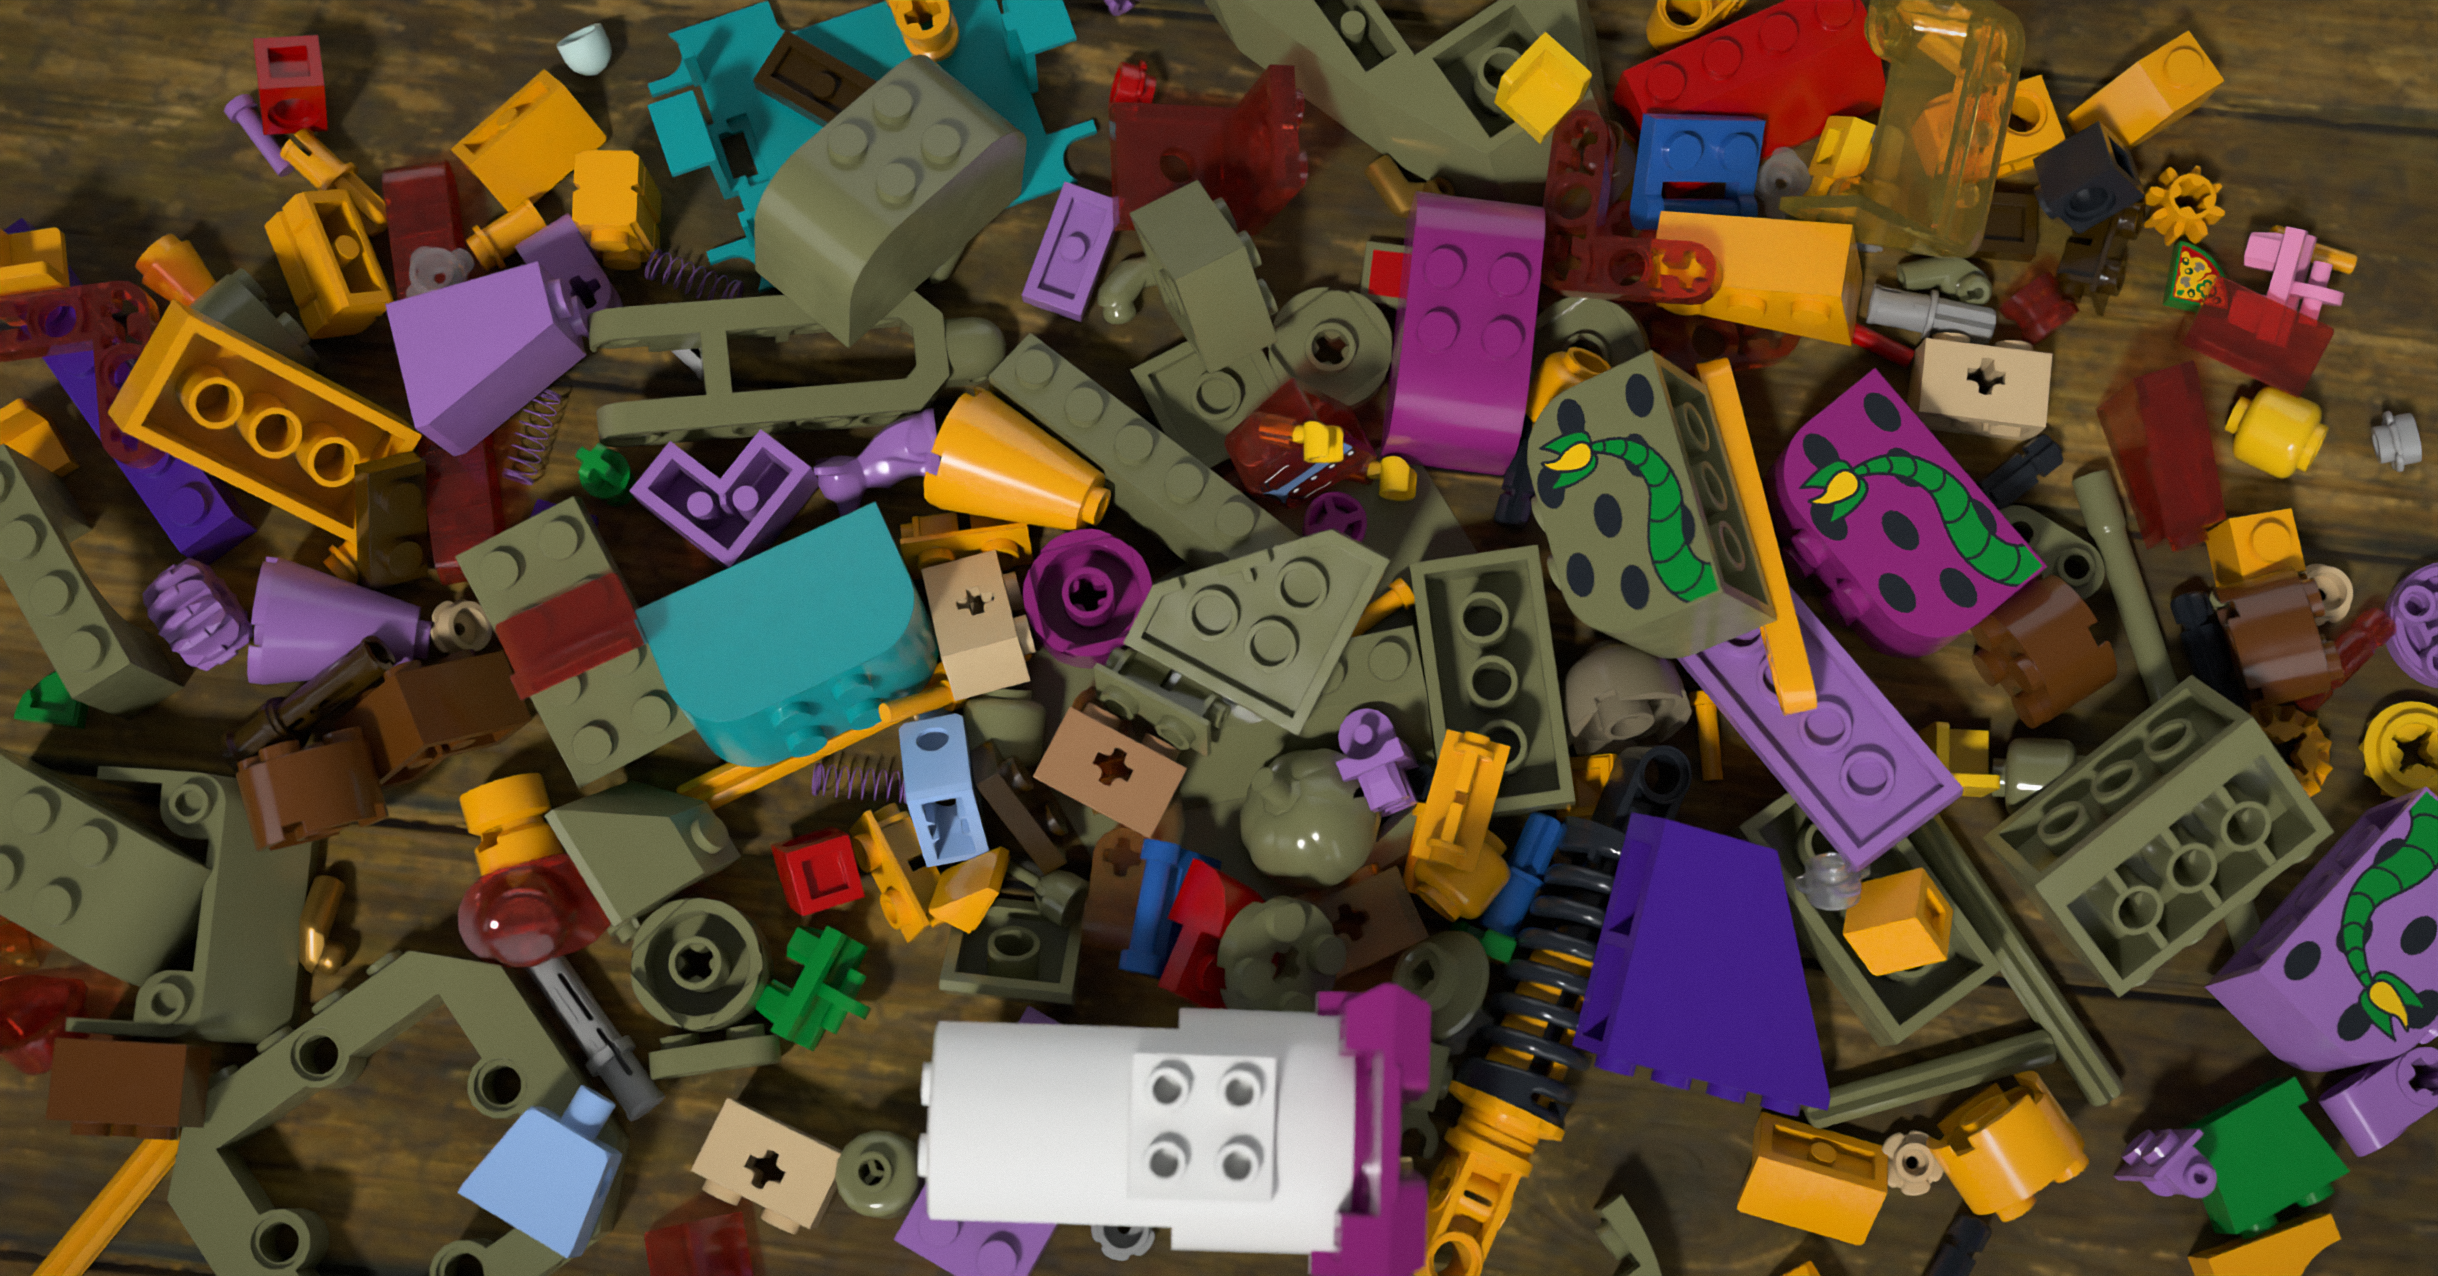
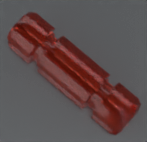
M2376 607L2361 614L2351 624V629L2347 633L2343 632L2333 642L2340 658L2344 678L2331 681L2330 691L2294 701L2308 712L2319 709L2333 695V690L2337 687L2341 688L2375 654V650L2379 646L2382 647L2396 633L2397 626L2395 622L2384 611Z

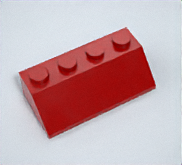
M1861 0L1782 1L1622 71L1613 95V99L1632 137L1638 143L1640 141L1643 113L1744 115L1760 118L1766 122L1759 163L1820 137L1828 116H1849L1861 119L1886 108L1889 104L1875 26ZM1663 182L1661 196L1663 199H1680L1716 182Z

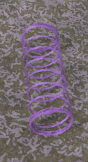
M659 248L655 249L649 257L645 268V278L652 281L656 277L662 257L666 254L670 256V264L664 273L662 286L668 280L673 262L680 259L681 270L675 279L674 290L677 289L680 283L683 269L687 264L691 263L693 273L687 282L685 295L691 288L694 274L698 269L703 268L704 279L698 288L696 299L701 296L705 279L712 272L715 273L716 278L708 300L713 299L717 283L723 277L727 279V287L721 299L723 297L726 299L728 288L735 281L737 282L733 286L728 299L733 298L737 287V298L742 296L743 282L733 280L729 284L726 275L721 276L717 280L715 270L710 271L706 275L704 266H700L695 270L692 261L687 262L683 266L681 257H677L672 261L671 254L667 252L662 255V251ZM658 252L657 262L651 275L648 277L651 262Z
M544 389L542 392L551 394L552 396L546 395L544 393H539L538 396L559 402H544L534 398L532 399V401L539 402L549 407L555 412V414H542L533 412L528 409H523V411L533 413L535 415L542 417L543 419L551 423V426H540L530 424L521 420L519 421L520 423L532 426L542 431L547 435V437L538 438L515 432V434L526 437L540 444L543 447V449H529L525 447H520L515 444H511V446L520 448L533 454L539 459V461H527L507 456L510 459L519 461L531 467L536 472L525 473L514 471L508 468H503L507 471H502V476H504L507 479L526 485L534 484L533 479L526 477L522 474L535 475L538 473L537 470L528 463H539L542 460L538 455L531 451L545 450L544 445L535 439L545 440L549 438V435L540 428L552 427V422L544 416H555L557 412L554 408L547 404H559L561 402L560 400H562V396L560 394L548 389Z
M816 763L814 766L812 778L813 796L819 794L821 767L823 773V797L825 796L828 775L833 766L836 778V798L841 775L846 767L848 773V799H850L855 772L859 768L861 800H863L866 779L871 769L874 781V801H876L880 776L884 770L886 776V802L889 800L892 780L897 771L899 803L902 800L903 789L904 803H907L904 780L901 788L900 773L897 769L891 776L888 788V776L884 768L880 771L876 783L874 770L870 767L863 783L862 770L857 766L850 783V773L846 765L842 767L839 778H837V770L834 764L829 767L826 778L823 765Z

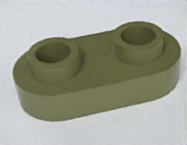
M2013 505L1999 510L2012 526L2024 530L2027 535V544L2047 565L2039 573L2042 574L2043 579L2050 574L2061 578L2083 601L2100 588L2105 575L2104 562L2099 552L2091 544L2031 508ZM2071 559L2079 563L2082 568L2080 579H2072L2065 573V560Z
M753 1024L725 1029L726 1041L700 1044L699 1033L660 1038L661 1050L648 1053L651 1080L679 1078L782 1062L779 1035L766 1036L764 1024Z

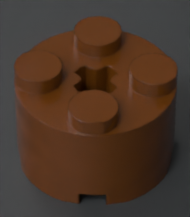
M2291 566L2213 588L2214 598L2221 604L2226 602L2229 604V607L2217 610V615L2236 678H2245L2248 691L2255 689V692L2243 695L2250 712L2330 691L2331 681L2344 678L2340 658L2333 641H2326L2324 634L2319 635L2314 619L2325 615L2321 594L2314 578L2308 579L2306 573L2297 574Z
M2042 574L2035 576L1970 629L1980 648L1978 652L1972 655V661L1976 670L1988 685L1994 687L1999 683L2011 697L2012 705L2019 718L2032 729L2043 722H2049L2115 680L2117 676V662L2109 640L2097 646L2088 627L2098 622L2091 609L2065 581L2052 574L2044 579Z
M360 726L322 736V742L303 748L300 747L299 740L271 745L258 750L259 756L237 762L239 772L236 773V779L256 852H261L267 848L273 851L339 835L341 830L350 827L349 823L358 821L359 828L389 817L369 740L364 739Z

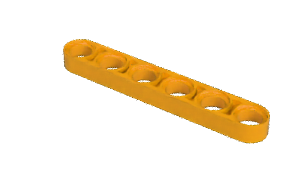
M1727 357L1695 364L1696 380L1707 386L1777 621L1764 625L1759 629L1783 716L1817 709V698L1811 669L1730 362Z

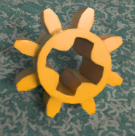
M2197 165L2188 174L2180 177L2172 167L2167 168L2158 177L2160 187H2150L2144 193L2145 197L2141 199L2142 202L2151 206L2150 218L2143 224L2144 227H2154L2159 233L2165 235V245L2168 246L2178 237L2186 234L2194 245L2199 243L2208 235L2205 224L2215 225L2225 215L2223 209L2215 206L2216 193L2222 188L2221 183L2211 184L2208 179L2201 176V167ZM2184 203L2187 204V207H2183L2181 209L2177 206L2182 205Z

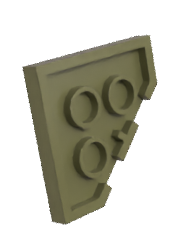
M1330 528L1167 579L1152 586L1123 643L1284 729L1299 735L1392 558L1335 528Z

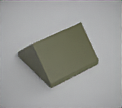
M996 898L975 931L972 930L969 934L957 927L951 926L939 979V990L950 995L1075 1008L1086 908L1081 910L1077 918L1069 926L1061 927L1046 918L1037 909L1035 902Z

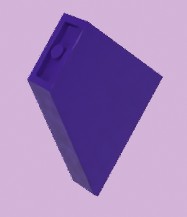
M1632 812L1572 1046L1597 1054L1594 1066L1614 1073L1633 1077L1636 1065L1653 1069L1650 1080L1680 1089L1689 1090L1693 1078L1708 1082L1705 1093L1734 1102L1745 1103L1747 1092L1762 1095L1761 1107L1788 1115L1799 1116L1801 1105L1828 1111L1831 1098L1778 851L1672 820Z

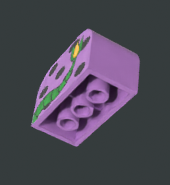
M2427 786L2367 809L2261 924L2258 932L2245 945L2239 948L2205 985V988L2270 1052L2286 1064L2300 1070L2326 1072L2393 1058L2409 1051L2419 1042L2425 1044L2438 1036V797Z

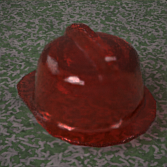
M568 853L548 855L517 865L500 868L481 876L466 890L458 909L459 932L467 948L481 960L504 967H535L552 958L576 952L594 943L611 923Z
M33 974L14 975L1 979L0 1058L18 1072L35 1076L51 1071L55 1038L88 1040L91 1036L90 1033L65 1031L67 1017L91 1019L84 1005L89 988L83 979L56 978Z

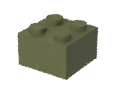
M1196 180L1129 213L1164 306L1209 374L1278 341L1270 319L1271 315L1278 313L1276 302L1266 282L1262 278L1257 280L1253 270L1262 265L1259 253L1246 230L1236 234L1238 232L1237 225L1222 197L1212 201L1200 182Z

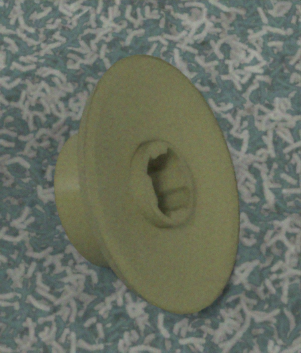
M1460 930L1439 932L1422 942L1410 946L1400 956L1394 968L1392 984H1397L1413 995H1418L1420 999L1431 1005L1430 1042L1441 1041L1462 1030L1479 1010L1488 987L1489 962L1484 947L1473 935Z

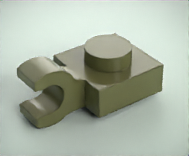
M1431 1042L1429 1089L1417 1102L1400 1104V1145L1403 1133L1410 1128H1416L1421 1137L1417 1155L1426 1159H1431L1438 1147V1133L1435 1126L1429 1120L1428 1112H1434L1437 1099L1441 1101L1445 1099L1453 1077V1063L1447 1061L1450 1048Z

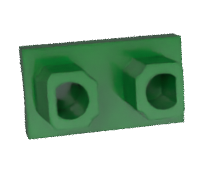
M803 925L798 926L787 945L786 956L805 966L793 989L773 979L765 986L760 999L755 1005L756 1009L774 1024L771 1031L814 1052L825 1029L837 1035L848 1012L866 1020L872 1008L855 999L867 976L858 972L857 969L869 947L829 926H826L824 931Z

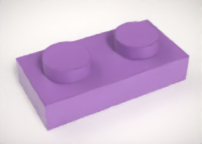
M1064 182L1022 293L1024 303L1082 322L1124 211L1123 201Z

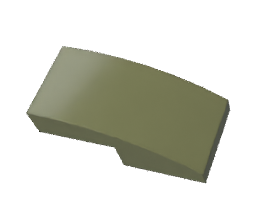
M1613 1194L1596 1206L1593 1210L1602 1221L1600 1225L1594 1228L1597 1236L1617 1261L1627 1256L1632 1263L1616 1276H1662L1648 1237L1623 1195Z

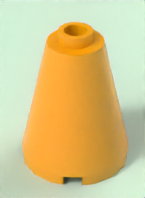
M977 386L973 387L975 396L964 393L958 398L946 416L931 451L942 457L937 476L927 471L925 473L924 498L930 505L943 510L1066 531L1085 529L1089 523L1095 526L1099 524L1108 508L1111 491L1104 488V473L992 392Z

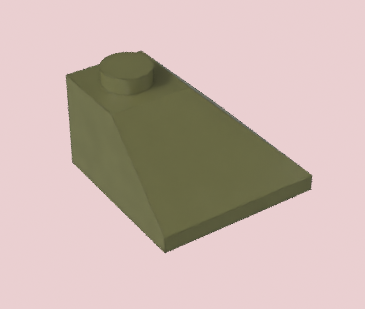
M634 780L557 807L545 815L548 823L613 927H617L658 909L669 902L676 901L693 893L741 857L729 838L726 826L716 817L706 801Z

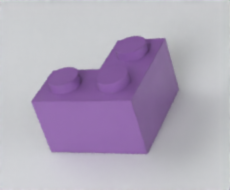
M760 429L721 479L669 441L630 489V492L645 509L726 570L767 551L819 485L818 478L814 475L809 465Z

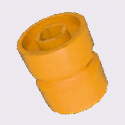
M526 773L498 779L473 788L460 796L459 802L468 832L481 837L482 842L474 850L485 886H499L525 880L556 869L567 861L563 845L550 824L546 823L544 819L545 815L552 808L541 774Z

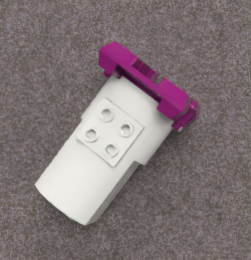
M1383 984L1366 993L1318 992L1315 998V1012L1180 1008L1179 1029L939 1021L935 1032L932 1063H924L922 1075V1105H928L929 1111L928 1133L920 1135L919 1176L927 1177L928 1215L930 1219L1172 1227L1171 1250L1308 1254V1273L1311 1276H1412L1413 1273L1425 1267L1427 1181L1416 1170H1412V1157H1399L1400 1104L1417 1102L1429 1089L1431 1005L1420 999L1418 995H1413L1397 984Z

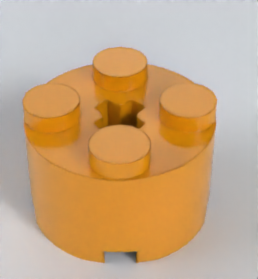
M2024 1071L2013 1075L2020 1086L2004 1093L1997 1083L1977 1092L1952 1110L1937 1125L1944 1135L1940 1141L1930 1136L1926 1141V1146L1972 1212L1977 1215L1996 1212L2003 1222L2018 1218L2035 1204L2036 1198L2033 1194L2053 1180L2056 1183H2061L2075 1177L2089 1164L2090 1160L2082 1151L2085 1145L2084 1138L2035 1071Z

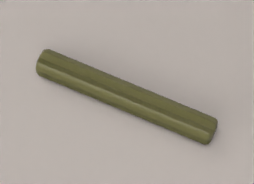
M2043 1029L1829 1088L1831 1099L1828 1111L1803 1105L1805 1117L1809 1125L1814 1128L1820 1129L2053 1064L2057 1060L2056 1048L2048 1031Z

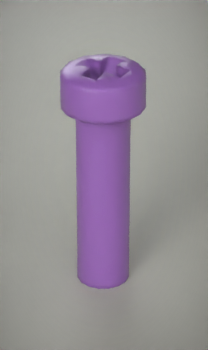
M249 94L235 97L225 106V114L232 123H240L279 177L290 174L295 168L280 157L282 146L273 134H263L262 119L256 113L258 108L256 102Z

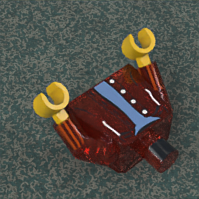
M1294 377L1249 414L1225 438L1224 446L1235 468L1222 478L1252 501L1261 497L1286 509H1292L1341 480L1371 485L1375 479H1380L1379 496L1388 500L1408 501L1414 499L1416 495L1417 473L1415 470L1409 467L1405 460L1397 456L1385 457L1381 462H1378V457L1352 407Z

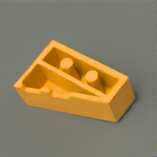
M1661 211L1648 282L1656 305L1674 314L1686 316L1697 314L1852 346L1863 275L1852 224Z

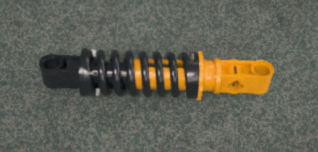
M1635 745L1623 750L1614 761L1613 769L1591 820L1566 816L1561 826L1563 832L1558 841L1559 852L1554 861L1555 864L1548 867L1544 873V883L1554 895L1539 896L1530 905L1531 916L1542 928L1528 927L1518 933L1516 938L1517 947L1528 960H1511L1504 965L1502 970L1503 979L1515 992H1498L1490 997L1488 1002L1489 1011L1501 1024L1481 1025L1474 1034L1475 1043L1487 1056L1484 1059L1471 1053L1470 1057L1462 1062L1455 1080L1451 1081L1448 1088L1449 1092L1464 1105L1461 1110L1462 1114L1457 1119V1126H1454V1128L1448 1127L1443 1139L1449 1144V1147L1428 1186L1425 1267L1413 1273L1414 1276H1480L1497 1231L1506 1220L1511 1209L1518 1182L1521 1177L1529 1178L1534 1165L1529 1163V1158L1535 1151V1145L1538 1144L1539 1139L1562 1141L1565 1134L1564 1118L1568 1108L1555 1103L1554 1100L1565 1103L1576 1101L1579 1089L1575 1084L1564 1079L1567 1070L1571 1067L1585 1071L1591 1067L1593 1062L1592 1055L1589 1052L1572 1046L1631 813L1674 821L1683 798L1691 785L1692 768L1690 762L1682 751L1673 746ZM1651 759L1654 760L1659 770L1658 782L1652 790L1649 789L1644 778L1645 767ZM1467 1190L1475 1194L1476 1199L1472 1200L1466 1197L1464 1191ZM1450 1241L1453 1248L1451 1262L1445 1269L1436 1272L1434 1268L1435 1253L1442 1244Z

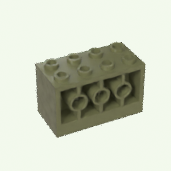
M2190 675L1986 834L1983 839L2063 945L2120 998L2131 988L2148 981L2158 967L2184 947L2193 945L2201 940L2210 927L2236 907L2253 900L2260 893L2263 886L2289 866L2301 862L2310 856L2315 847L2334 831L2253 716L2193 675Z

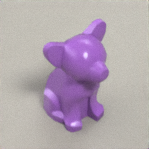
M925 409L888 424L873 437L858 457L838 455L815 460L816 466L813 469L814 475H818V485L825 498L837 504L840 517L860 508L862 497L867 488L889 489L906 478L914 476L925 477L926 471L937 476L940 457L931 452L937 437L934 410Z

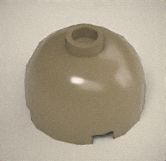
M1614 639L1604 640L1591 646L1586 651V655L1573 664L1565 674L1559 691L1566 740L1569 746L1573 743L1576 754L1580 756L1617 754L1618 756L1626 748L1638 745L1633 740L1646 738L1655 732L1659 743L1679 731L1687 723L1692 713L1682 680L1671 661L1667 658L1651 655L1625 642L1622 643Z

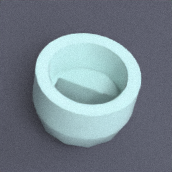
M601 23L584 27L568 35L556 45L565 63L574 72L584 76L596 75L605 69L612 52L610 40Z

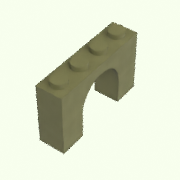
M3 443L0 445V574L72 699L129 721L181 690L184 686L155 636L121 617L101 595L76 558L69 543L90 532L92 528L63 478Z

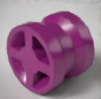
M1341 492L1324 493L1315 498L1306 510L1302 527L1303 537L1335 528L1363 543L1367 528L1366 513L1360 502L1349 494Z

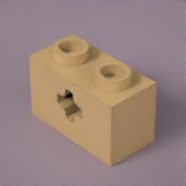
M1943 332L1934 334L1932 338H1925L1912 357L1907 405L1923 424L1931 430L2030 442L2046 428L2052 354L2033 351V345L2023 341L2005 340L1996 342L1994 346L1972 344L1970 343L1969 336L1960 333ZM1973 374L1979 376L1978 382L1980 386L1990 388L1985 394L1979 393L1977 382L1968 380Z
M996 550L921 569L941 659L955 701L1030 681L1024 655L1036 652L1026 614L1014 617L1013 611L1025 608L1015 571L1006 574L1002 573Z
M727 1098L691 1171L706 1178L702 1189L707 1193L736 1206L743 1196L765 1207L760 1217L761 1219L777 1228L796 1235L801 1225L808 1229L818 1228L837 1190L835 1173L837 1160L842 1150L738 1099ZM776 1152L779 1155L776 1166L786 1173L782 1181L772 1180L762 1185L763 1172L754 1166L758 1158H771Z

